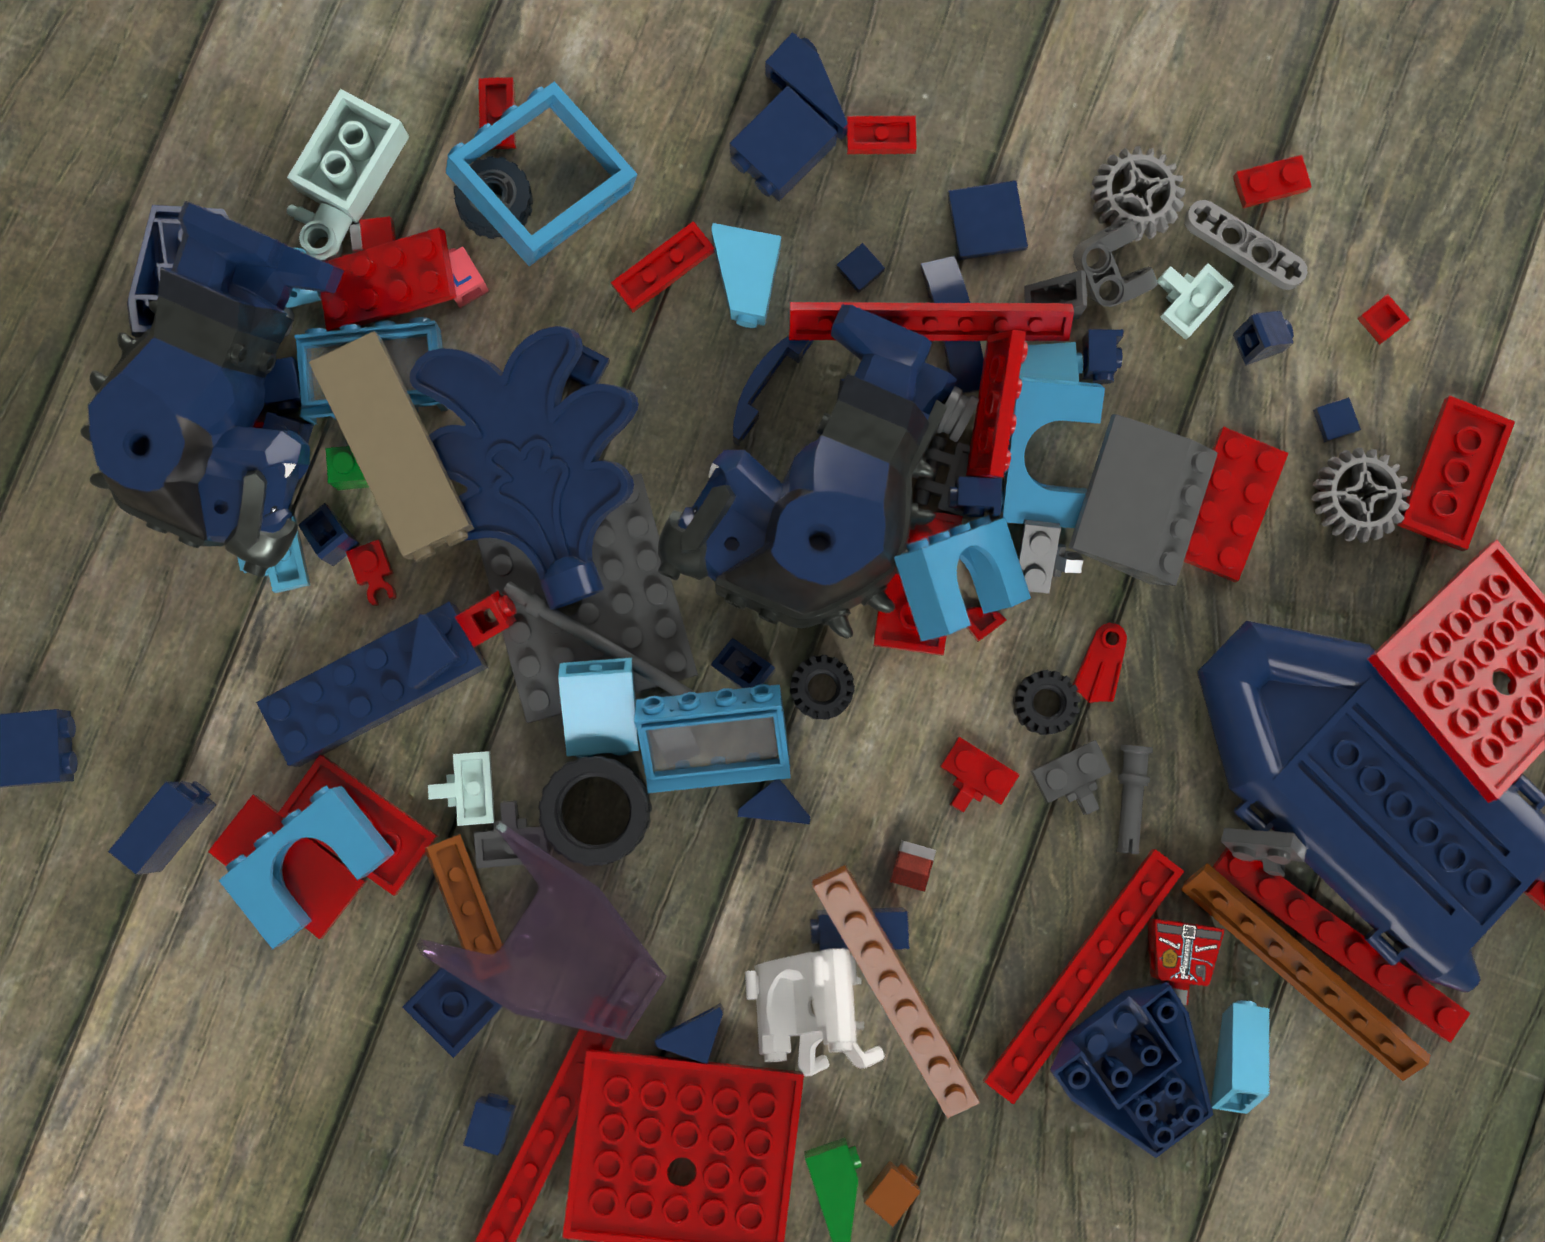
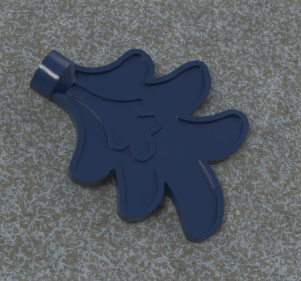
M549 327L528 336L512 352L503 372L489 360L468 351L446 348L428 351L417 359L411 369L409 376L411 385L417 391L445 405L466 424L443 426L429 435L449 478L467 487V492L462 493L459 499L474 529L467 532L468 538L464 541L497 538L507 541L522 550L536 568L550 610L578 602L603 591V584L592 560L594 536L605 517L630 498L633 493L634 481L628 470L621 464L608 460H598L609 442L633 419L639 405L636 395L621 386L593 384L573 392L561 402L567 379L581 357L583 349L582 339L578 332L568 327Z

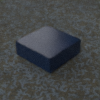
M863 243L836 265V269L858 293L885 272V267Z
M583 345L582 355L568 378L584 387L598 384L610 360Z
M1350 398L1326 404L1313 410L1324 443L1357 433L1361 430Z

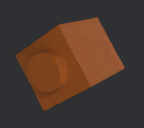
M889 1161L863 1193L864 1203L894 1227L921 1192L918 1184L915 1182L918 1176L903 1163L897 1167Z

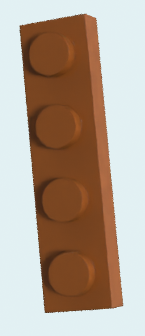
M456 835L424 848L475 983L479 984L511 970L512 968L461 835Z

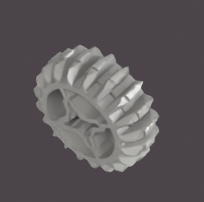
M1140 146L1134 148L1132 155L1124 148L1120 151L1119 157L1114 154L1109 156L1107 164L1103 163L1100 165L1097 171L1099 175L1095 176L1092 181V186L1095 189L1090 193V199L1097 201L1092 207L1093 212H1103L1099 218V224L1109 221L1113 225L1126 219H1133L1139 233V237L1135 241H1140L1143 233L1149 240L1155 237L1156 231L1164 233L1169 227L1168 223L1173 224L1178 218L1176 212H1180L1183 208L1184 202L1180 199L1185 195V189L1178 187L1183 181V175H1173L1177 168L1176 163L1166 166L1164 164L1167 158L1166 154L1161 155L1157 159L1153 157L1154 148L1149 149L1146 155H1144ZM1142 173H1144V174L1150 176L1151 179L1145 177ZM1123 174L1125 178L1123 181L1124 188L1120 189L1118 194L1113 195L1112 181L1117 176ZM1132 190H1137L1136 196L1131 193ZM1138 192H1141L1144 196L1142 198H1139ZM1162 193V209L1152 214L1151 207L1153 204L1151 199H1154L1157 194ZM1122 209L1130 210L1134 215L1128 214Z
M1363 448L1354 449L1352 454L1349 450H1344L1339 453V458L1333 456L1327 461L1328 467L1320 468L1318 474L1322 479L1314 481L1312 486L1321 492L1312 495L1311 499L1321 502L1322 506L1316 508L1314 513H1325L1327 518L1322 521V525L1328 526L1332 523L1335 525L1332 535L1337 536L1344 531L1345 541H1352L1357 536L1360 543H1365L1369 541L1370 537L1378 540L1383 537V532L1386 534L1395 530L1393 523L1398 524L1404 520L1403 515L1399 511L1407 510L1410 505L1403 501L1402 498L1409 496L1411 491L1402 489L1401 484L1405 483L1408 477L1401 476L1398 478L1395 472L1400 469V465L1395 464L1391 467L1387 465L1390 455H1383L1377 459V449H1371L1366 454ZM1351 469L1352 477L1348 478V487L1337 491L1341 475L1346 470ZM1371 475L1378 480L1381 486L1373 482ZM1360 489V493L1363 492L1365 496L1371 497L1361 501L1362 497L1358 498L1357 494L1351 493ZM1384 500L1381 514L1375 521L1371 522L1370 514L1374 512V503ZM1340 504L1348 507L1351 517L1342 509Z

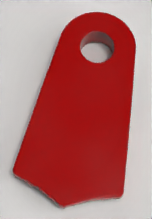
M1106 623L1097 629L1072 685L1075 684L1078 688L1076 692L1081 694L1088 703L1114 701L1127 643L1125 630L1116 623ZM1108 632L1116 634L1117 642L1115 645H1110L1106 642L1105 637Z

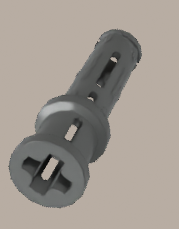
M1121 744L1120 750L1124 752L1122 773L1118 774V780H1120L1119 784H1123L1118 848L1116 852L1140 854L1139 843L1144 786H1148V783H1150L1147 769L1149 754L1153 753V747Z

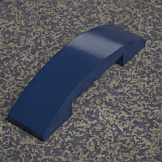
M955 256L921 263L920 266L928 297L931 298L932 303H970ZM942 341L947 357V370L957 379L955 386L962 389L963 394L979 391L984 363L980 341Z
M788 335L775 345L756 366L741 393L733 423L734 444L740 446L758 421L759 411L751 405L786 356L799 363L815 340H789Z

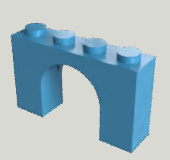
M1019 377L1022 379V390L1019 398L1015 400L1013 414L1016 415L1017 422L1015 431L1009 439L1008 450L1011 452V461L1008 470L1004 471L1001 492V514L999 517L1000 519L1005 517L1007 523L1023 524L1025 519L1059 523L1060 527L1075 528L1087 489L1052 486L1036 481L1028 474L1025 467V448L1030 437L1037 429L1053 421L1100 424L1105 387L1098 383Z
M990 515L969 521V523L931 535L928 539L925 538L907 544L908 552L894 557L921 641L950 635L971 625L957 581V564L959 559L970 572L983 614L1013 607L1031 599L1005 517L991 521Z
M328 786L321 788L309 798L312 802L309 807L303 812L297 809L281 821L284 825L281 830L276 834L270 831L253 844L256 850L247 857L242 854L225 867L228 873L219 879V882L272 949L286 943L312 921L288 891L283 880L282 866L284 857L296 841L301 838H314L323 841L336 852L357 880L368 876L395 854L343 786L331 789Z

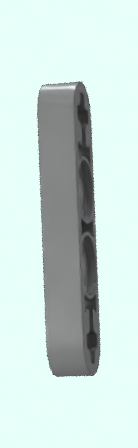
M1199 200L1186 212L1184 217L1185 225L1192 234L1283 290H1292L1306 278L1307 265L1303 259L1216 204L1207 200ZM1203 211L1207 214L1206 221L1199 224L1196 222L1197 215ZM1218 220L1222 222L1215 233L1210 232ZM1223 229H1235L1240 235L1239 242L1229 244L1224 241L1222 237ZM1255 246L1264 247L1269 253L1268 261L1260 263L1254 260L1251 253L1252 248ZM1279 257L1281 260L1276 264L1277 266L1273 270H1271L1269 267L1276 260V258ZM1292 266L1295 269L1293 271L1294 276L1287 279L1284 276L1286 274L1285 269Z

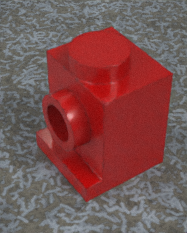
M497 590L472 606L467 607L455 618L473 647H476L517 621L513 616L517 613V610L511 598L507 595L501 596ZM488 609L492 611L496 619L488 616Z

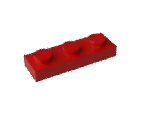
M693 221L613 280L611 286L630 311L634 313L715 252V248Z

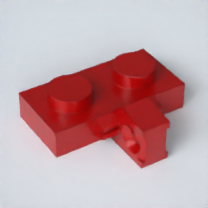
M961 737L956 739L940 765V768L956 777L952 785L959 790L950 805L963 813L973 798L980 802L986 796L997 804L1002 805L1020 774Z

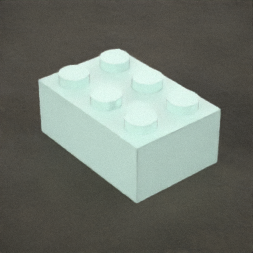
M340 89L287 178L299 193L319 204L325 203L347 214L354 223L358 224L407 142L409 135L400 120Z

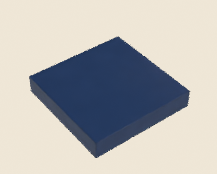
M1016 180L948 191L947 196L959 260L1027 250L1028 243Z
M453 954L402 1008L454 1058L506 1003L484 981L479 984L475 983L469 966L459 956Z

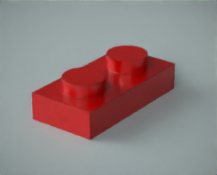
M513 77L478 78L479 129L488 123L492 126L501 119L502 114L509 107L515 105V82ZM516 132L492 149H516Z
M847 116V154L916 153V116Z
M1303 155L1237 171L1233 176L1242 208L1304 193L1312 187Z

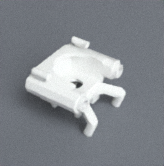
M829 949L819 952H808L763 962L755 966V971H745L747 1000L756 999L759 1055H764L765 1062L787 1061L786 1054L791 1053L790 1037L800 1036L798 1069L804 1076H812L829 1067V1061L825 1055L815 1058V1048L822 1040L823 1044L829 1045V1052H844L853 1065L858 1068H867L884 1059L881 1047L876 1046L863 1052L856 1043V1030L864 1029V1022L855 1021L853 985L862 983L861 978L856 975V961L850 955V950ZM812 999H813V1007H814L815 1015L812 1013V1010H811V1001H812Z

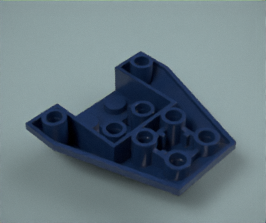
M1168 983L1126 990L1116 996L1066 1034L1050 1069L1073 1102L1155 1158L1214 1115L1189 1013Z

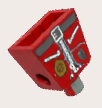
M1150 918L1147 922L1150 974L1156 979L1168 981V984L1172 987L1182 1004L1188 1005L1190 984L1208 986L1210 984L1224 929Z

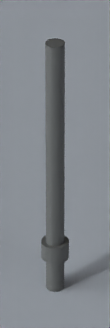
M510 581L505 586L502 593L526 607L525 611L536 618L539 616L545 618L612 659L632 658V667L635 673L670 694L676 696L693 692L692 689L557 609L550 610L547 600L537 593L532 595Z

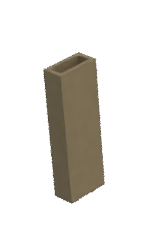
M373 331L310 361L309 364L402 556L408 560L414 558L416 562H419L436 553L434 548L446 542L448 546H452L467 539V532L473 530L474 527L379 335Z

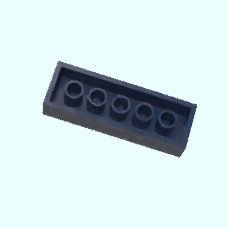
M449 601L424 614L434 619L462 661L421 690L406 687L418 618L257 701L256 703L287 765L301 767L318 758L319 755H323L489 668L478 646L473 647L456 620L455 616L460 613L458 607Z

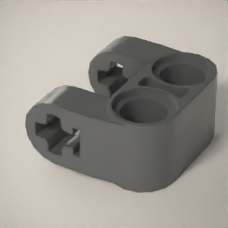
M1133 219L1120 221L1099 231L1079 243L1073 253V260L1077 271H1086L1087 295L1091 300L1106 307L1116 306L1131 300L1158 285L1152 267H1144L1122 277L1112 254V251L1139 237ZM1097 248L1099 259L1093 266H1088L1086 262L1087 254L1092 249ZM1110 280L1112 290L1108 296L1101 298L1099 293L1100 286L1105 281Z

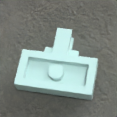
M1209 263L1202 268L1195 278L1188 273L1183 277L1170 266L1157 280L1158 284L1169 293L1166 299L1172 303L1160 318L1186 340L1234 286Z
M490 751L453 754L454 774L446 775V784L428 785L429 799L448 798V807L456 806L458 826L494 823Z

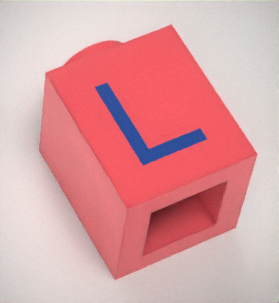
M462 246L459 249H449L457 298L454 300L459 308L489 292V289L465 248Z

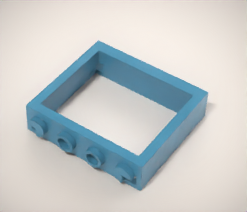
M555 81L545 88H536L528 96L527 101L519 107L517 105L509 107L502 114L501 119L492 126L489 123L482 126L468 143L464 144L461 142L455 145L447 155L446 174L529 267L633 189L638 175ZM551 108L611 177L531 235L469 164L542 112Z

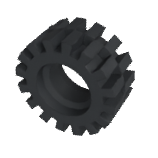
M827 655L812 656L808 660L803 661L794 671L790 686L793 703L801 713L812 719L828 720L836 717L846 710L853 699L855 691L854 678L846 664L841 663L839 659L828 657ZM826 674L835 681L836 692L830 700L817 701L810 695L808 684L815 675Z
M1042 670L1026 677L1015 690L1016 695L1013 697V703H1015V709L1013 710L1020 719L1019 723L1022 726L1025 725L1028 731L1039 733L1038 735L1055 734L1066 730L1069 725L1074 723V718L1080 711L1078 703L1081 702V698L1077 696V686L1071 684V679L1067 675L1062 676L1061 672ZM1041 689H1050L1059 697V709L1052 716H1042L1034 708V696Z

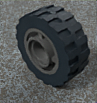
M493 156L481 160L479 158L469 165L494 194L502 196L500 198L502 203L525 226L528 216H531L532 213L531 204H533L529 180L527 181L524 171L520 170L514 162L506 161V158H493ZM454 185L455 204L465 226L469 230L472 229L478 236L483 235L488 239L501 237L502 239L501 234L459 187Z

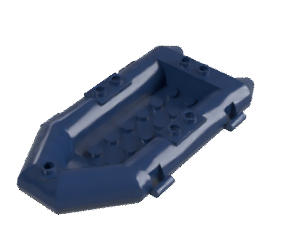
M1246 620L1197 671L1228 787L1242 800L1234 809V813L1252 830L1269 831L1272 829L1274 832L1294 833L1307 848L1304 862L1373 928L1364 939L1391 966L1404 958L1425 980L1464 993L1470 992L1480 982V975L1471 948L1535 879L1545 882V815L1540 811L1545 806V794L1522 773L1498 800L1488 803L1369 662L1368 658L1375 652L1370 645ZM1518 790H1519L1526 798H1528L1533 804H1532V805H1529V804L1518 794ZM1251 804L1264 815L1263 820L1249 807ZM1383 932L1394 942L1393 947L1381 936Z

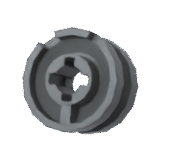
M954 386L945 403L947 406L946 413L936 432L948 434L949 439L957 443L980 399L974 395L968 397L963 394L962 389Z

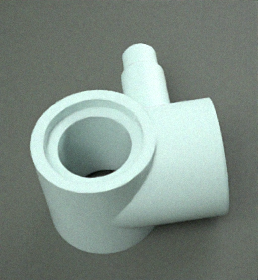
M325 203L320 204L316 214L302 207L288 206L287 214L294 217L295 220L306 224L301 229L299 240L308 255L324 262L341 256L343 250L342 241L353 221L347 214ZM328 237V242L324 247L314 248L318 239Z

